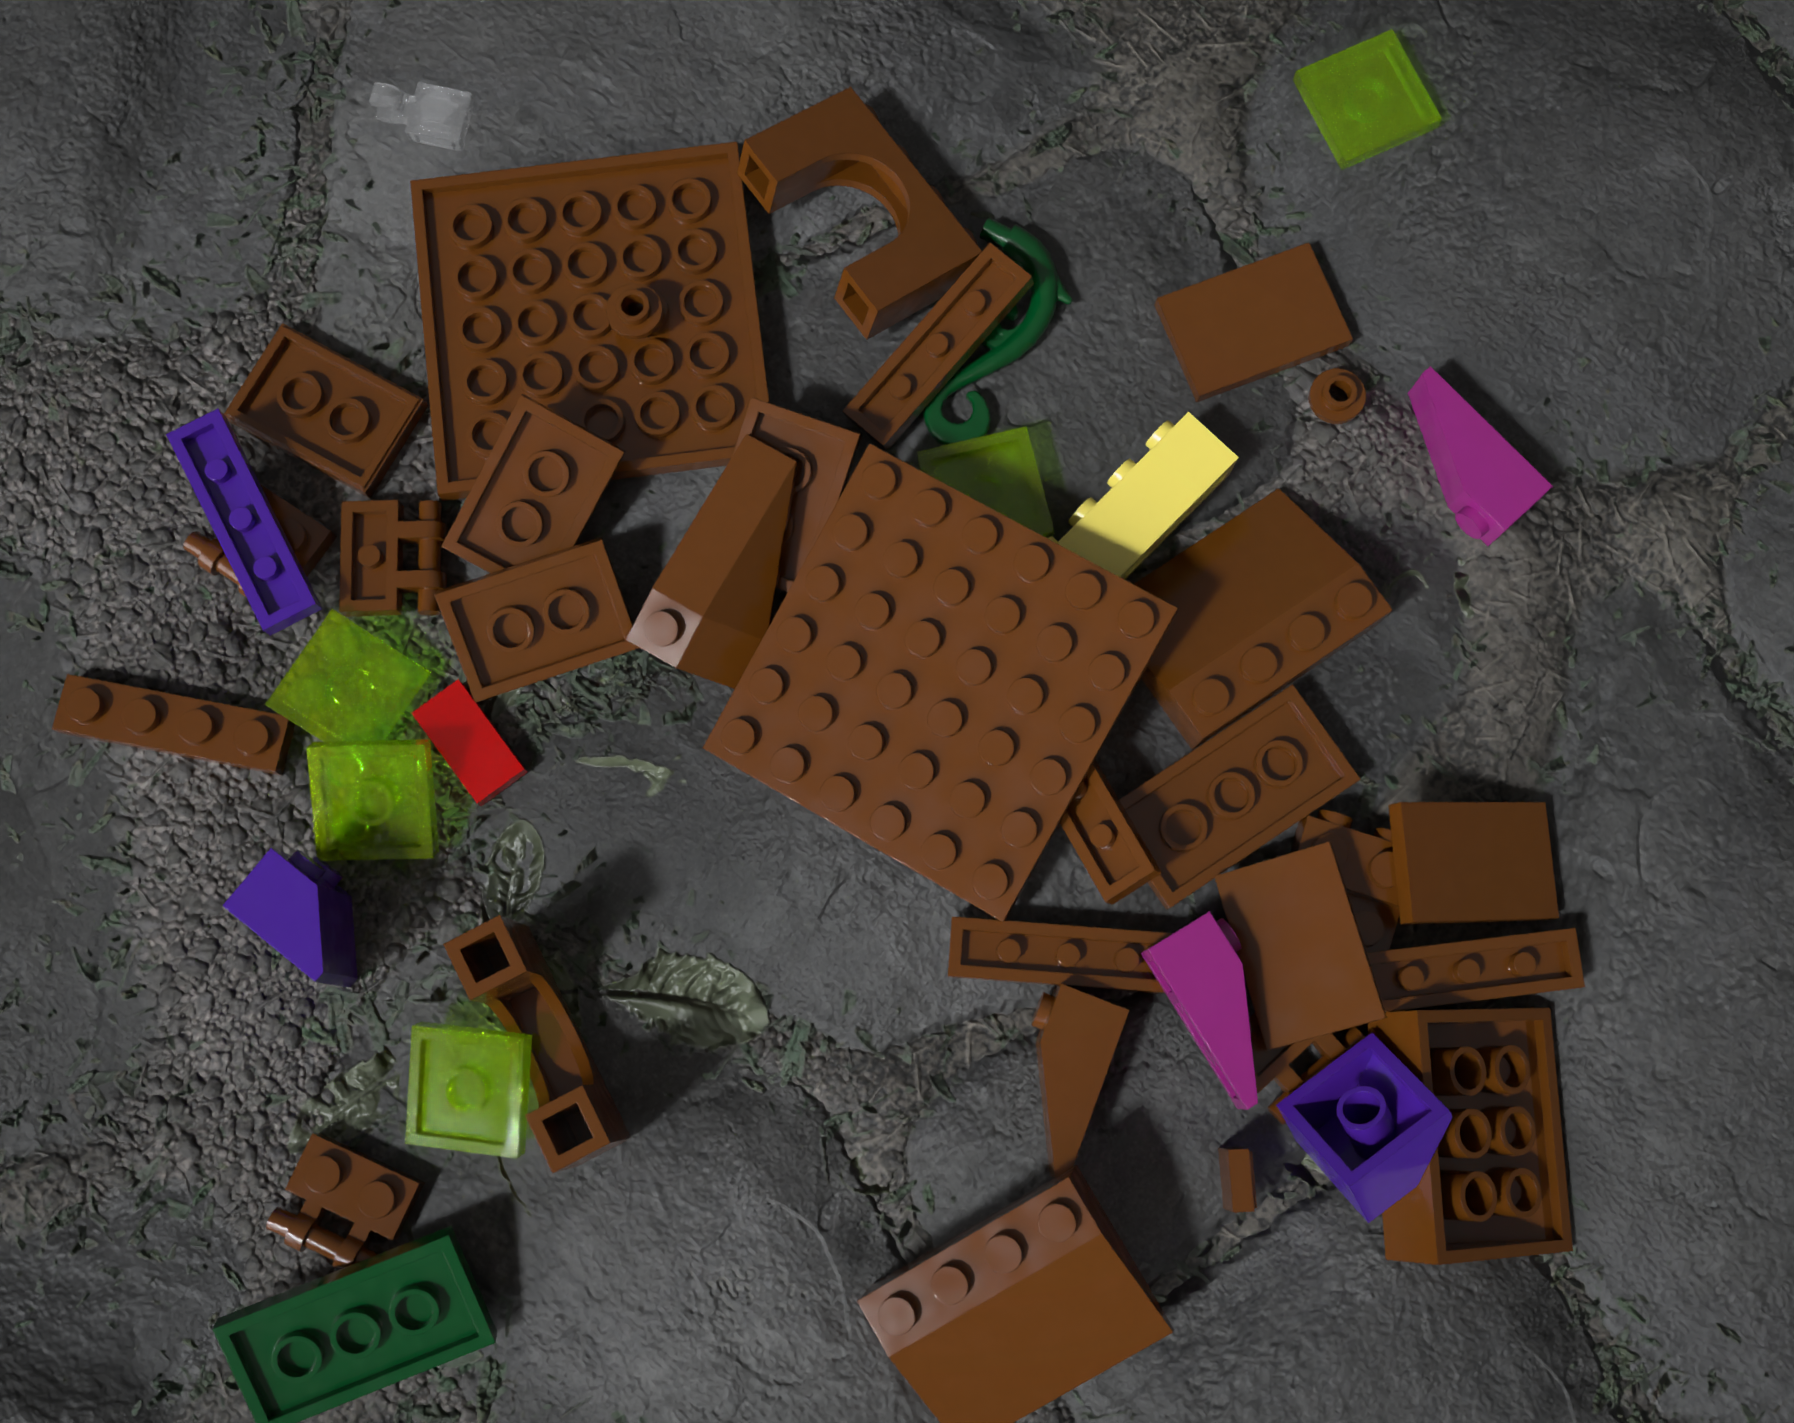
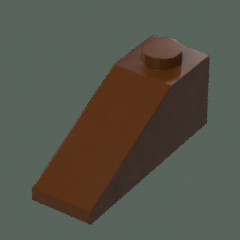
M1063 984L1055 987L1053 995L1045 992L1042 993L1031 1022V1026L1040 1029L1036 1039V1051L1049 1172L1053 1178L1073 1168L1129 1013L1128 1009Z

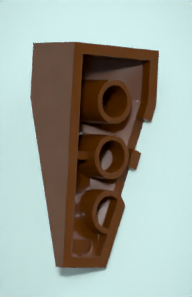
M750 434L745 435L652 587L626 638L627 641L677 669L733 689L736 688L772 622L770 618L775 588L778 587L781 572L779 563L784 532L788 529L799 461Z

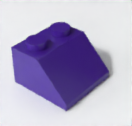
M270 848L222 906L313 981L350 988L358 979L352 896L337 885L343 876L319 857L314 856L312 859L299 849H296L290 855Z
M1370 1033L1276 1104L1296 1142L1368 1223L1418 1186L1453 1118L1450 1110L1373 1033Z

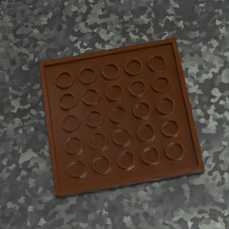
M737 142L410 181L437 493L443 501L467 498L519 397L523 394L624 449L626 452L611 480L727 466L733 456L751 397L769 402L743 181L737 174L740 162ZM626 284H644L653 289L661 300L663 307L662 321L659 327L648 337L642 339L624 338L618 335L608 322L606 316L607 301L616 289ZM640 303L629 304L626 306L624 313L629 316L638 315L644 306Z
M869 443L705 742L703 749L1004 922L1179 610L1177 607Z

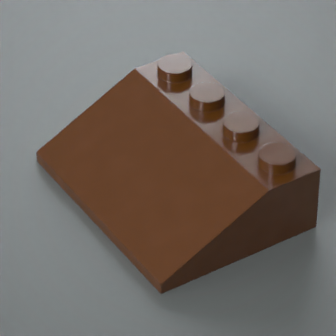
M1278 488L1134 583L1135 586L1177 607L1179 610L1141 679L1187 744L1194 750L1376 627L1393 609L1361 566Z
M1550 1008L1386 1012L1387 1018L1368 1023V1035L1373 1033L1450 1110L1453 1117L1418 1186L1382 1213L1386 1260L1444 1265L1573 1251Z
M1077 1165L875 1282L857 1300L889 1359L940 1423H1014L1174 1332L1173 1326Z

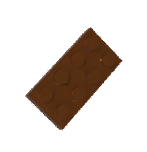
M1292 684L1119 800L1162 872L1147 883L1165 909L1168 910L1215 878L1214 876L1220 875L1361 779Z

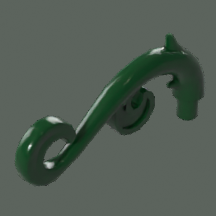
M988 218L980 233V239L1003 249L1002 252L1032 276L1034 284L1031 287L1030 305L1023 321L1011 330L1001 328L1000 324H998L982 343L983 346L991 350L958 370L924 409V422L930 436L941 446L952 450H966L979 444L987 436L991 425V416L985 398L974 390L969 391L966 395V399L972 406L970 418L964 423L950 422L943 415V405L947 398L959 389L1018 360L1036 344L1047 330L1056 311L1057 300L1068 305L1073 300L1059 277L1050 252L1043 243L1029 231L1018 225L1010 228L991 218ZM1016 305L1004 319L1015 321L1018 318Z

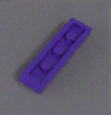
M217 408L167 433L166 436L262 630L271 636L322 610L323 608L227 417Z

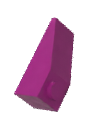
M1431 366L1421 374L1408 392V396L1447 506L1455 514L1457 524L1467 535L1474 539H1481L1489 546L1553 486Z
M1209 911L1143 951L1141 955L1236 1108L1248 1110L1258 1104L1243 963L1236 954L1242 947L1230 925L1223 918L1215 921Z

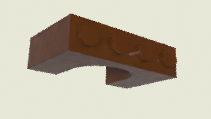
M852 87L744 140L737 174L768 214L817 189L828 186H847L872 195L886 207L893 217L898 237L844 267L834 299L866 340L942 298L982 252L972 232L966 227L961 226L946 207L940 192L926 182L912 164L905 148L895 143L880 124L874 109L870 105L864 104Z
M498 915L444 943L443 945L469 1000L485 1003L493 1010L507 1030L523 1060L539 1108L526 1114L525 1117L552 1174L578 1167L631 1139L529 926Z

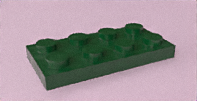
M452 1226L219 1317L212 1328L255 1423L300 1422L496 1343L497 1329Z

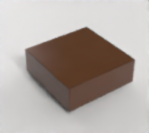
M1239 1146L1218 1148L1223 1209L1233 1213L1255 1212L1257 1202L1252 1151H1249V1148Z

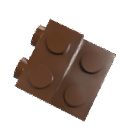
M1319 810L1317 818L1308 815L1300 820L1290 853L1330 841L1334 848L1366 952L1390 950L1400 914L1391 830L1375 828L1373 836L1351 829L1352 818L1329 810Z

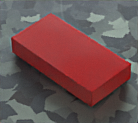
M459 679L411 713L478 805L483 806L528 773Z

